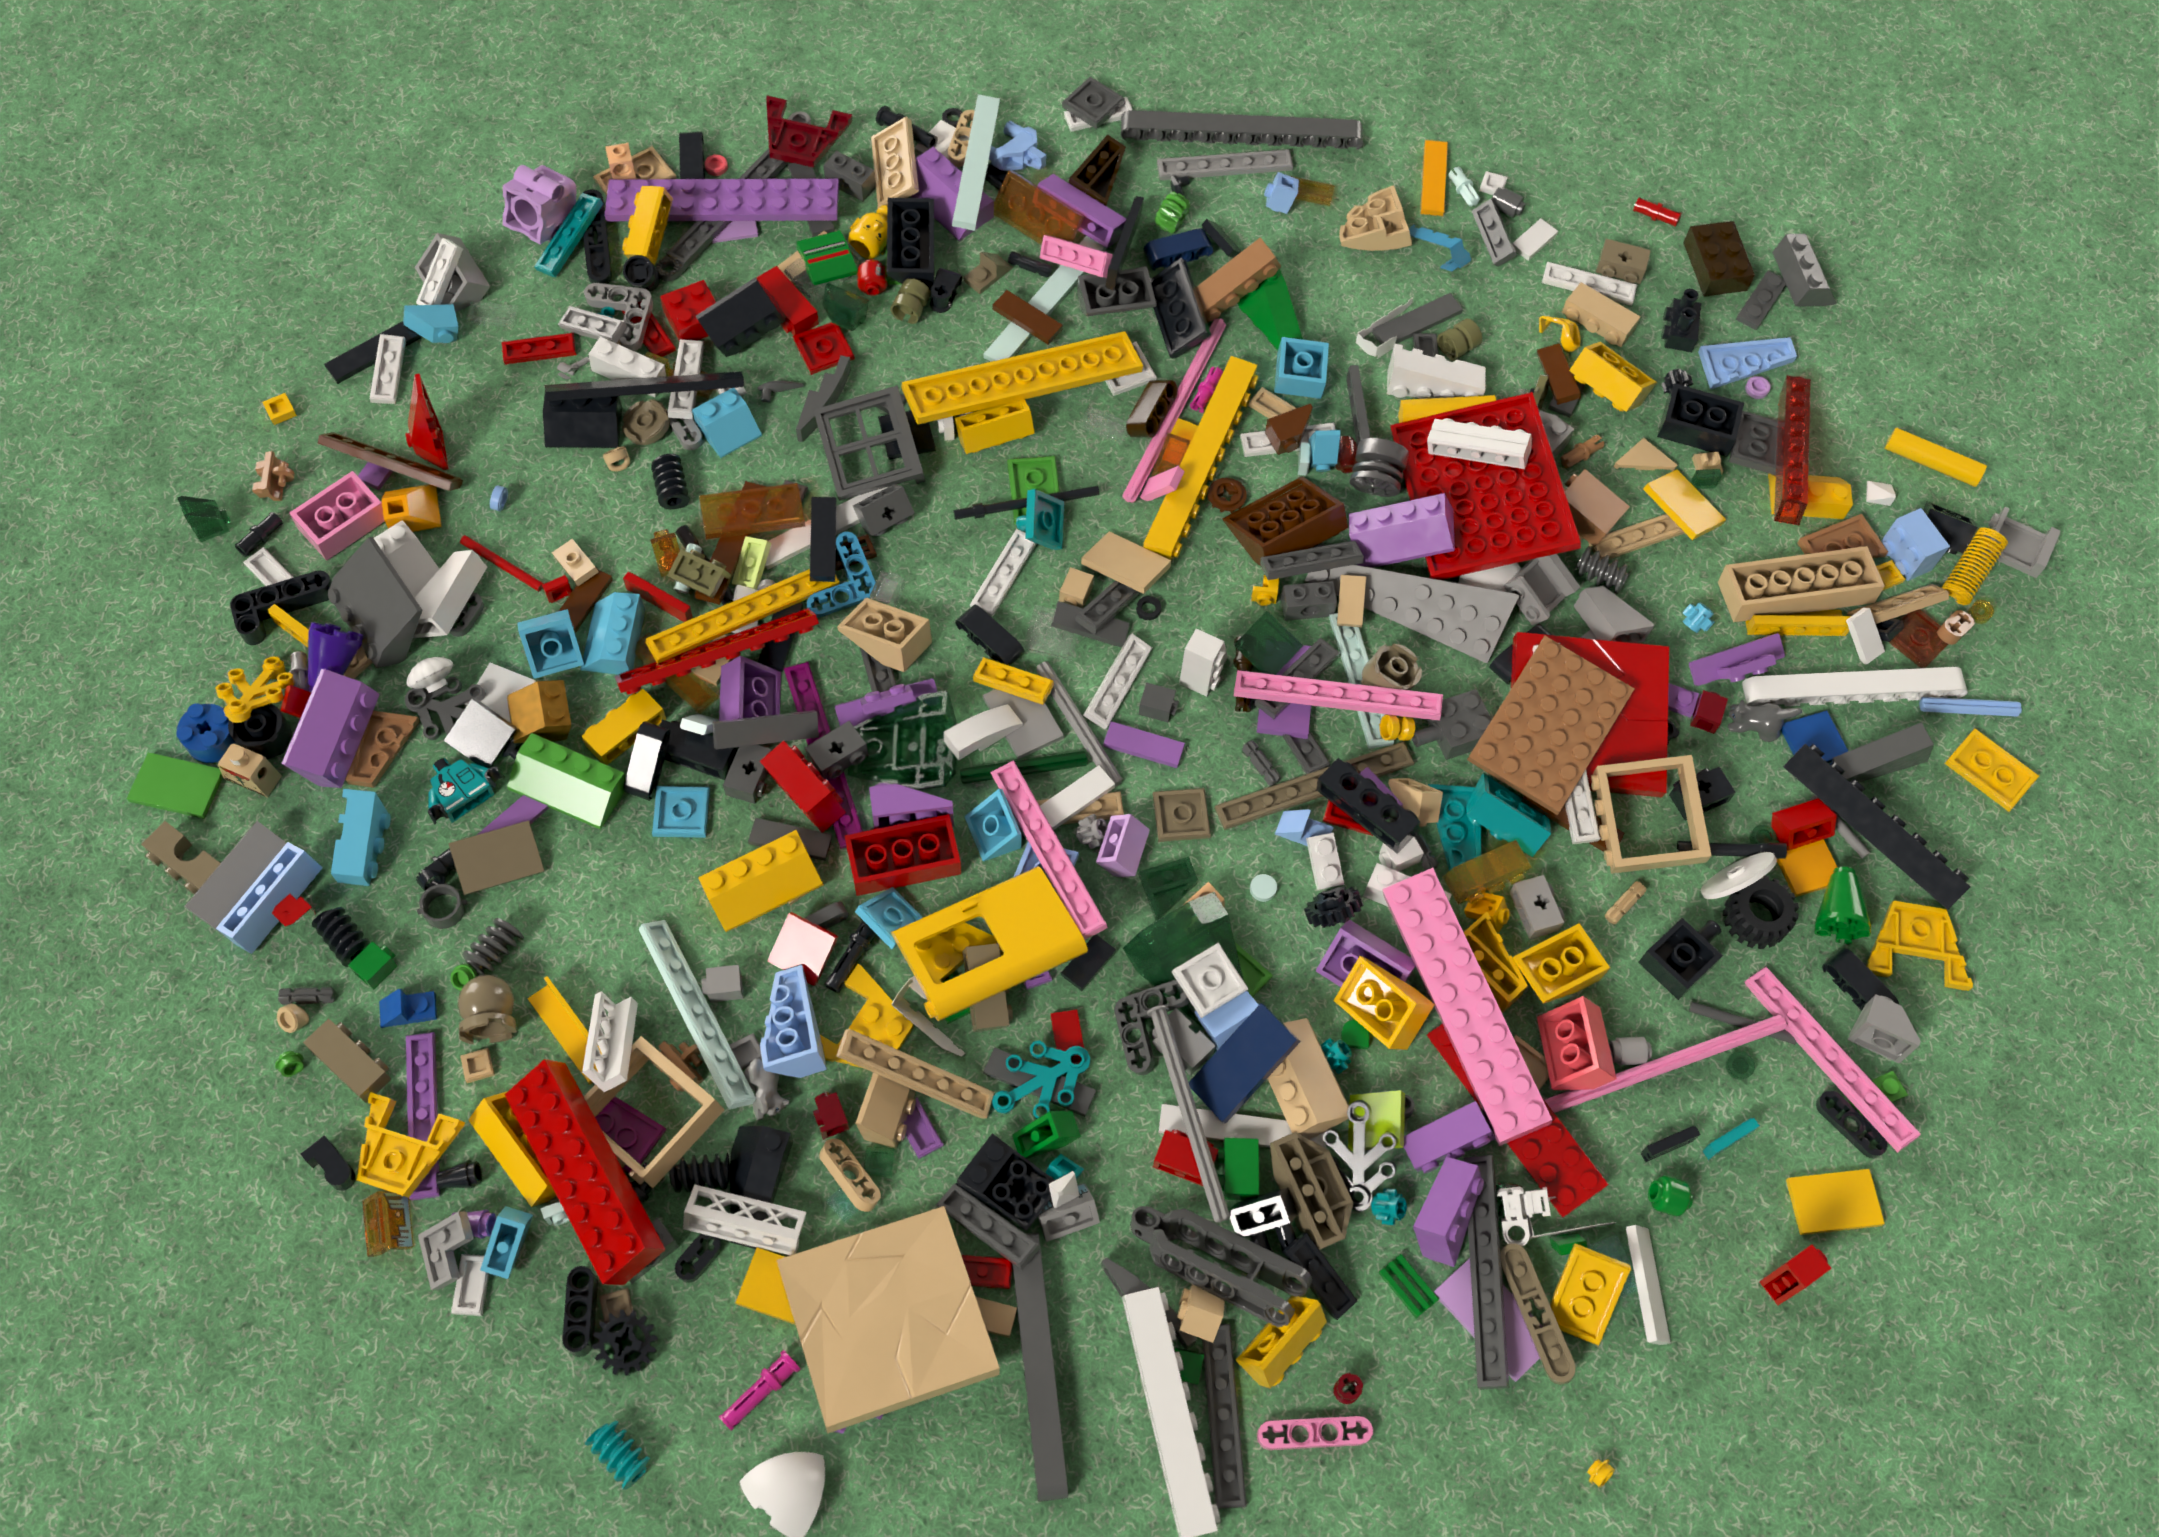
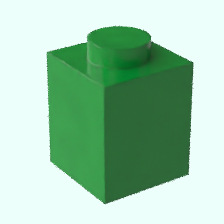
M372 941L348 966L356 976L374 990L397 967L393 960L396 955L385 945L379 947Z

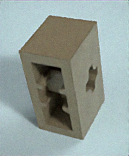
M1605 239L1596 273L1609 278H1619L1632 284H1640L1646 272L1651 250Z

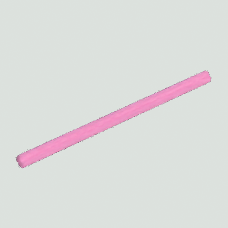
M1214 319L1209 328L1211 336L1202 341L1178 387L1177 397L1157 434L1152 437L1122 495L1126 502L1134 503L1138 498L1167 438L1182 413L1226 327L1223 319Z
M1777 1015L1617 1073L1616 1080L1593 1090H1570L1545 1099L1552 1111L1556 1113L1782 1031L1787 1027V1024L1782 1015Z

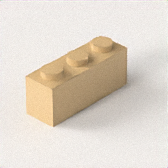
M1582 282L1567 298L1562 313L1569 320L1579 322L1589 332H1596L1604 337L1608 343L1616 344L1619 347H1622L1635 331L1640 320L1639 315Z

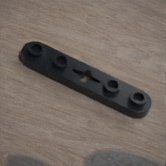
M589 189L583 193L601 199L603 205L583 235L587 274L590 283L608 284L612 280L604 200L598 190ZM595 230L598 234V244H595L593 240Z

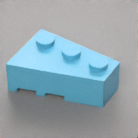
M343 789L342 797L347 799L345 815H339L338 823L344 824L341 839H336L331 874L337 883L370 886L371 878L377 876L378 864L376 859L378 853L381 854L383 852L384 838L382 836L384 829H388L390 826L391 817L376 792Z

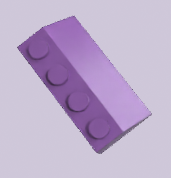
M932 147L916 158L919 192L911 197L934 198V218L960 241L974 231L952 226L962 172L935 147ZM982 192L975 230L994 218V201L985 192Z
M1445 493L1349 514L1350 540L1356 541L1364 556L1363 563L1357 565L1373 568L1455 551L1454 513Z
M321 669L281 764L318 786L342 788L380 694L363 682Z

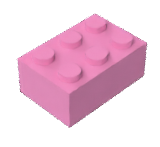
M353 471L289 513L298 530L326 561L385 522L382 502Z

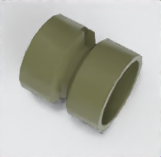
M906 279L890 307L892 315L902 321L905 314L911 316L907 323H917L923 312V307L926 306L931 296L929 288L919 280Z
M1466 318L1455 324L1453 329L1449 328L1440 333L1437 337V343L1449 360L1454 361L1465 355L1466 352L1481 345L1482 333L1473 320Z

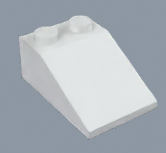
M403 520L374 538L415 598L439 570L437 564Z

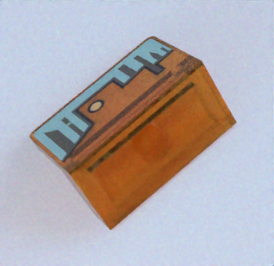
M377 1191L362 1201L367 1257L380 1256L389 1250H408L414 1247L409 1198L393 1192Z

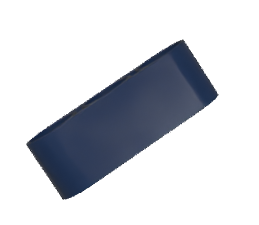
M1199 228L1152 240L1144 246L1143 251L1151 269L1156 271V268L1169 267L1180 258L1190 262L1198 260V257H1209L1213 253V247L1205 230Z

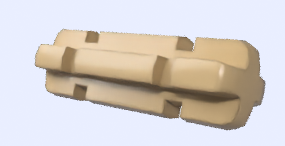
M1639 881L1634 882L1607 911L1605 918L1610 923L1617 924L1637 900L1644 895L1647 890L1646 887Z

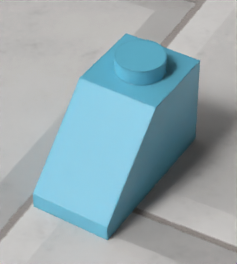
M454 304L404 306L403 323L409 329L432 343L457 341L458 322Z
M1340 430L1315 431L1308 439V443L1311 445L1310 468H1316L1317 472L1330 471L1331 467L1337 464Z
M507 1206L504 1207L497 1216L480 1271L509 1279L527 1236L533 1217L532 1214Z

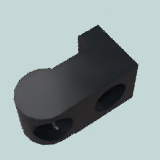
M325 1135L300 1154L312 1168L319 1164L325 1171L326 1181L336 1190H347L354 1184L356 1180L354 1170Z

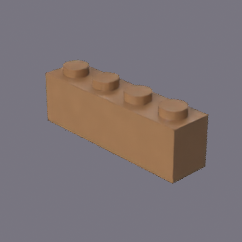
M1261 237L1195 287L1207 323L1218 319L1222 312L1236 305L1240 298L1248 292L1254 291L1261 282L1274 276L1277 270L1282 267Z

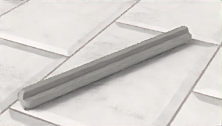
M1047 661L1040 663L1037 666V673L1039 676L1053 680L1054 686L1050 693L1096 766L1100 765L1115 783V787L1120 785L1122 777L1053 668Z

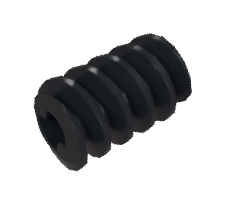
M669 453L657 457L651 464V471L653 472L659 505L669 510L686 507L690 502V498L686 488L687 483L684 480L685 474L683 473L680 456Z
M343 907L324 911L312 921V927L322 936L323 941L335 953L336 958L341 960L342 966L349 967L348 964L370 944V941L367 938L362 939L364 933L360 930L356 931L358 925L354 922L350 923L351 916L348 914L344 915L345 909Z
M717 1153L714 1156L713 1162H710L707 1154H704L701 1163H698L696 1156L692 1155L690 1164H687L684 1156H682L679 1164L674 1165L669 1170L670 1183L675 1193L681 1192L683 1184L687 1192H692L694 1184L705 1187L707 1183L709 1188L715 1189L717 1182H719L721 1189L725 1190L730 1180L729 1154L727 1153L725 1160L721 1161Z

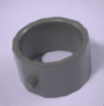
M437 884L429 887L423 893L419 901L420 909H417V913L422 914L431 926L438 929H447L456 925L461 920L465 912L464 905H468L467 899L462 900L454 887L447 884ZM451 895L457 898V905L449 916L444 918L428 916V907L436 897Z

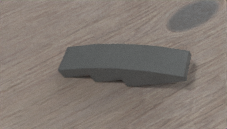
M840 356L835 374H824L819 392L809 390L796 428L798 442H803L818 427L813 410L836 403L851 372L850 357Z
M1105 1258L1102 1260L1101 1268L1121 1297L1151 1289L1134 1274L1110 1259ZM1169 1306V1310L1165 1311L1167 1323H1173L1176 1338L1183 1348L1188 1350L1195 1345L1197 1339L1191 1334L1180 1331L1181 1319L1177 1318V1313Z

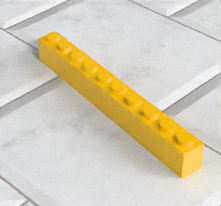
M1230 356L1179 466L1184 470L1180 483L1175 491L1166 494L1144 541V548L1171 561L1173 557L1178 558L1182 549L1180 541L1182 537H1188L1191 529L1189 521L1191 518L1196 519L1200 509L1198 502L1200 499H1205L1209 486H1206L1208 480L1213 481L1216 475V462H1222L1226 449L1223 447L1225 443L1230 444L1234 435L1233 425H1239L1243 414L1240 410L1242 406L1247 407L1251 397L1249 390L1250 388H1256L1259 376L1256 375V364Z

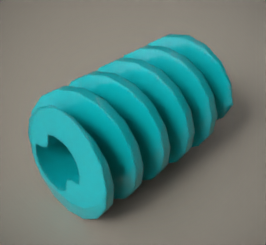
M618 1420L598 1428L585 1441V1445H592V1454H600V1463H608L606 1470L609 1473L616 1472L614 1475L615 1481L621 1482L624 1480L622 1489L626 1490L645 1474L647 1470L646 1465L650 1457L638 1459L643 1449L639 1447L631 1451L630 1448L635 1440L633 1438L625 1442L622 1440L627 1431L623 1429L616 1433L615 1429L619 1424Z

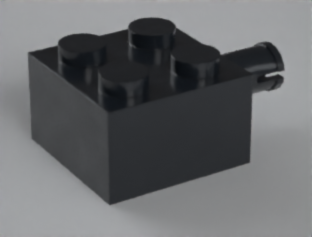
M1681 918L1646 951L1638 963L1679 1000L1723 956L1710 944L1722 930L1715 921L1708 920L1697 932L1687 921Z

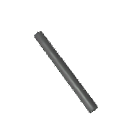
M1690 1002L1689 1012L1744 1028L1757 1023V1021L1700 1003ZM1785 1030L1768 1035V1037L1794 1045L1797 1043L1795 1038Z

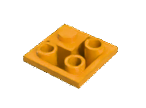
M426 484L384 493L381 500L384 521L388 529L402 520L412 532L442 527L436 486Z

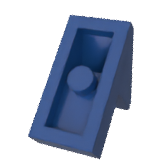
M397 989L379 1001L381 1028L437 1020L436 993L434 991L405 995L402 989Z

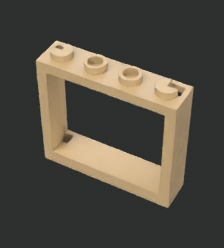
M1692 755L1596 767L1593 775H1591V788L1597 792L1598 800H1595V811L1597 816L1601 815L1602 825L1599 826L1601 840L1606 843L1607 850L1604 851V860H1606L1607 866H1610L1611 874L1706 863L1710 859V845ZM1678 769L1693 850L1622 859L1607 777Z
M640 1036L631 1048L627 1081L606 1092H603L597 1085H594L584 1098L594 1117H596L642 1066L650 1060L702 1105L645 1169L604 1133L621 1167L623 1168L625 1165H628L632 1169L628 1174L637 1183L642 1185L645 1181L654 1188L722 1114L724 1108L710 1094Z

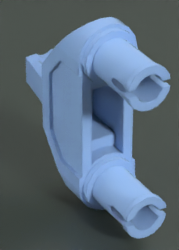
M1012 121L1007 122L1004 127V134L1013 139L998 148L991 146L989 160L992 165L1005 171L1020 170L1026 166L1039 170L1044 168L1047 157L1045 153L1037 149L1036 130L1031 127L1023 128Z

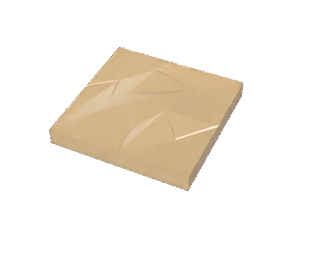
M945 1206L777 1260L827 1434L999 1375L1000 1368Z

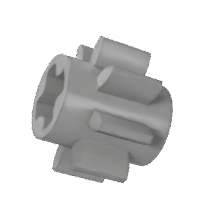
M1095 814L1078 821L1080 826L1077 827L1076 835L1080 843L1084 845L1089 844L1090 849L1101 846L1108 827L1106 821L1102 818L1096 819Z

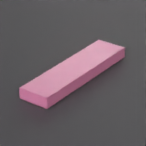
M1048 235L1043 236L1040 252L1041 259L1107 278L1108 268L1113 254Z

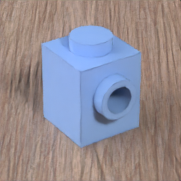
M1278 172L1273 183H1268L1264 193V196L1267 197L1266 207L1271 208L1273 211L1287 214L1298 194L1299 180Z

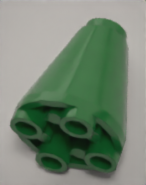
M1837 867L1830 876L1815 920L1814 933L1817 936L1836 934L1835 942L1840 943V940L1844 939V944L1847 945L1851 944L1852 940L1870 936L1871 922L1856 871L1850 867Z

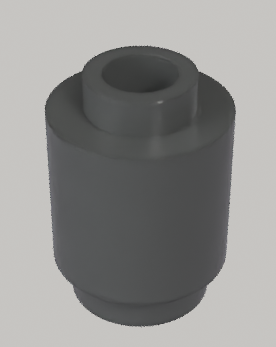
M1498 187L1492 197L1498 211L1512 218L1516 214L1520 216L1526 206V203L1523 202V196L1507 188L1501 189Z

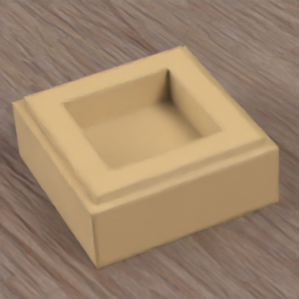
M488 1048L460 1056L466 1083L495 1076Z

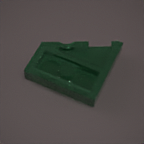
M1190 857L1139 871V878L1155 921L1163 917L1198 883Z

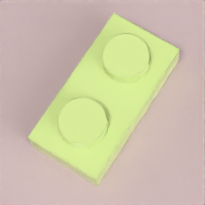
M745 536L732 580L734 586L738 584L757 590L771 547L769 541Z

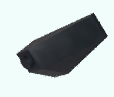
M739 1126L730 1153V1193L773 1204L793 1144L791 1133L767 1126ZM730 1204L731 1214L741 1211L738 1205ZM763 1211L751 1214L755 1220L759 1221L769 1217ZM730 1241V1243L738 1244V1245L745 1246V1247H748V1248H752V1249H756V1248H757V1247H753V1246H749V1245H745V1244H741V1243H737V1242Z

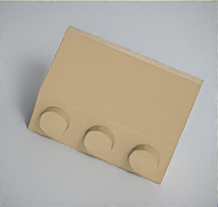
M873 1072L856 1120V1125L863 1139L896 1149L898 1142L903 1141L905 1138L907 1125L904 1124V1121L906 1122L907 1116L912 1115L914 1111L916 1090Z

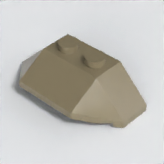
M1297 1132L1271 1142L1273 1175L1280 1190L1289 1188L1298 1213L1294 1218L1297 1228L1302 1233H1307L1319 1250L1345 1239L1353 1201L1330 1151Z

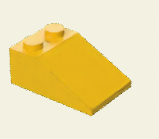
M1580 923L1513 957V960L1543 1004L1587 988L1600 981L1610 969V966Z
M1359 956L1333 1000L1387 1048L1404 1050L1409 1048L1435 1005L1417 989L1364 956Z

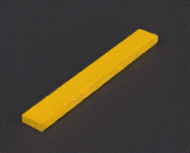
M810 569L648 637L645 643L658 664L802 602L814 593L839 585L840 581L836 575L835 582L810 581Z

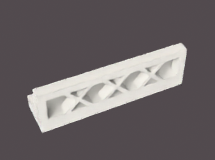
M601 991L595 994L582 1072L603 1092H606L627 1081L638 1003L632 997H629L615 1005ZM594 1063L596 1065L598 1072L593 1068Z
M694 1185L684 1211L683 1229L791 1256L797 1252L799 1236L806 1218V1212ZM698 1196L710 1198L713 1204L707 1207L695 1205ZM734 1204L738 1205L741 1211L731 1214L727 1213L723 1207ZM763 1211L767 1213L769 1218L759 1221L755 1220L751 1214ZM784 1218L797 1220L795 1229L782 1226L780 1220Z

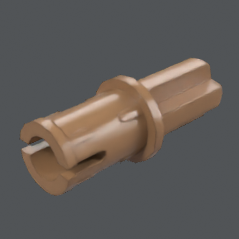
M1594 435L1584 443H1577L1574 449L1561 456L1562 466L1570 468L1582 460H1588L1590 455L1604 447V441L1595 445L1602 438L1599 435Z

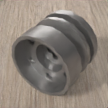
M1362 439L1358 444L1355 456L1358 463L1353 466L1350 485L1360 492L1381 497L1398 495L1401 489L1400 483L1403 480V475L1400 472H1403L1406 468L1409 455L1408 450L1404 446L1386 439Z

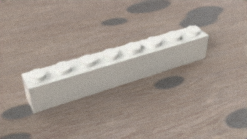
M1159 1287L1122 1296L1178 1535L1179 1537H1196L1218 1531L1216 1523H1220L1219 1511L1216 1504L1211 1505L1209 1492L1213 1491L1209 1473L1204 1474L1201 1464L1202 1461H1205L1204 1449L1201 1442L1196 1443L1194 1431L1198 1430V1425L1194 1412L1189 1413L1186 1402L1191 1399L1187 1382L1181 1381L1179 1370H1183V1363L1180 1353L1174 1352L1172 1340H1176L1175 1330L1172 1322L1167 1323L1165 1311L1169 1310L1165 1292L1160 1293Z

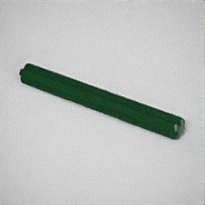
M1085 751L1014 762L1022 775L1087 766L1088 757ZM1009 762L963 768L960 770L961 782L967 784L994 780L990 772Z

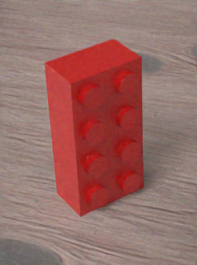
M950 814L844 835L856 896L888 890L891 887L898 888L961 875V861Z

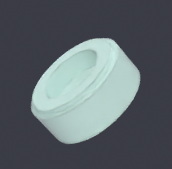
M1260 874L1253 878L1250 885V893L1256 900L1266 902L1275 896L1277 883L1274 878L1266 874Z

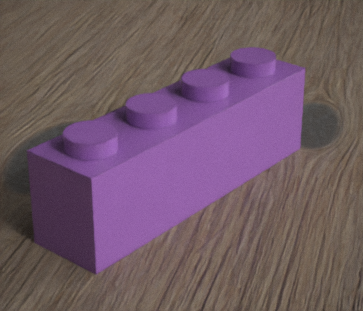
M1054 174L1038 183L1033 203L1106 248L1119 240L1127 220L1126 218Z

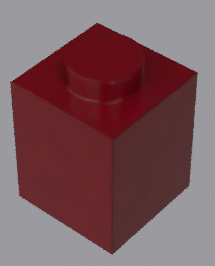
M1703 690L1697 699L1690 726L1714 734L1722 722L1728 698L1720 696L1716 692Z

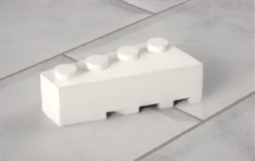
M1394 344L1387 373V395H1394L1398 398L1405 396L1417 397L1418 399L1484 395L1485 367L1460 360L1450 362L1442 355L1436 354L1435 357L1423 355L1422 350L1413 348L1412 351L1403 349V345Z

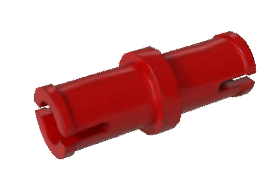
M1640 197L1633 208L1634 212L1649 216L1655 222L1659 220L1673 227L1677 226L1682 214L1663 207L1661 203L1655 204Z

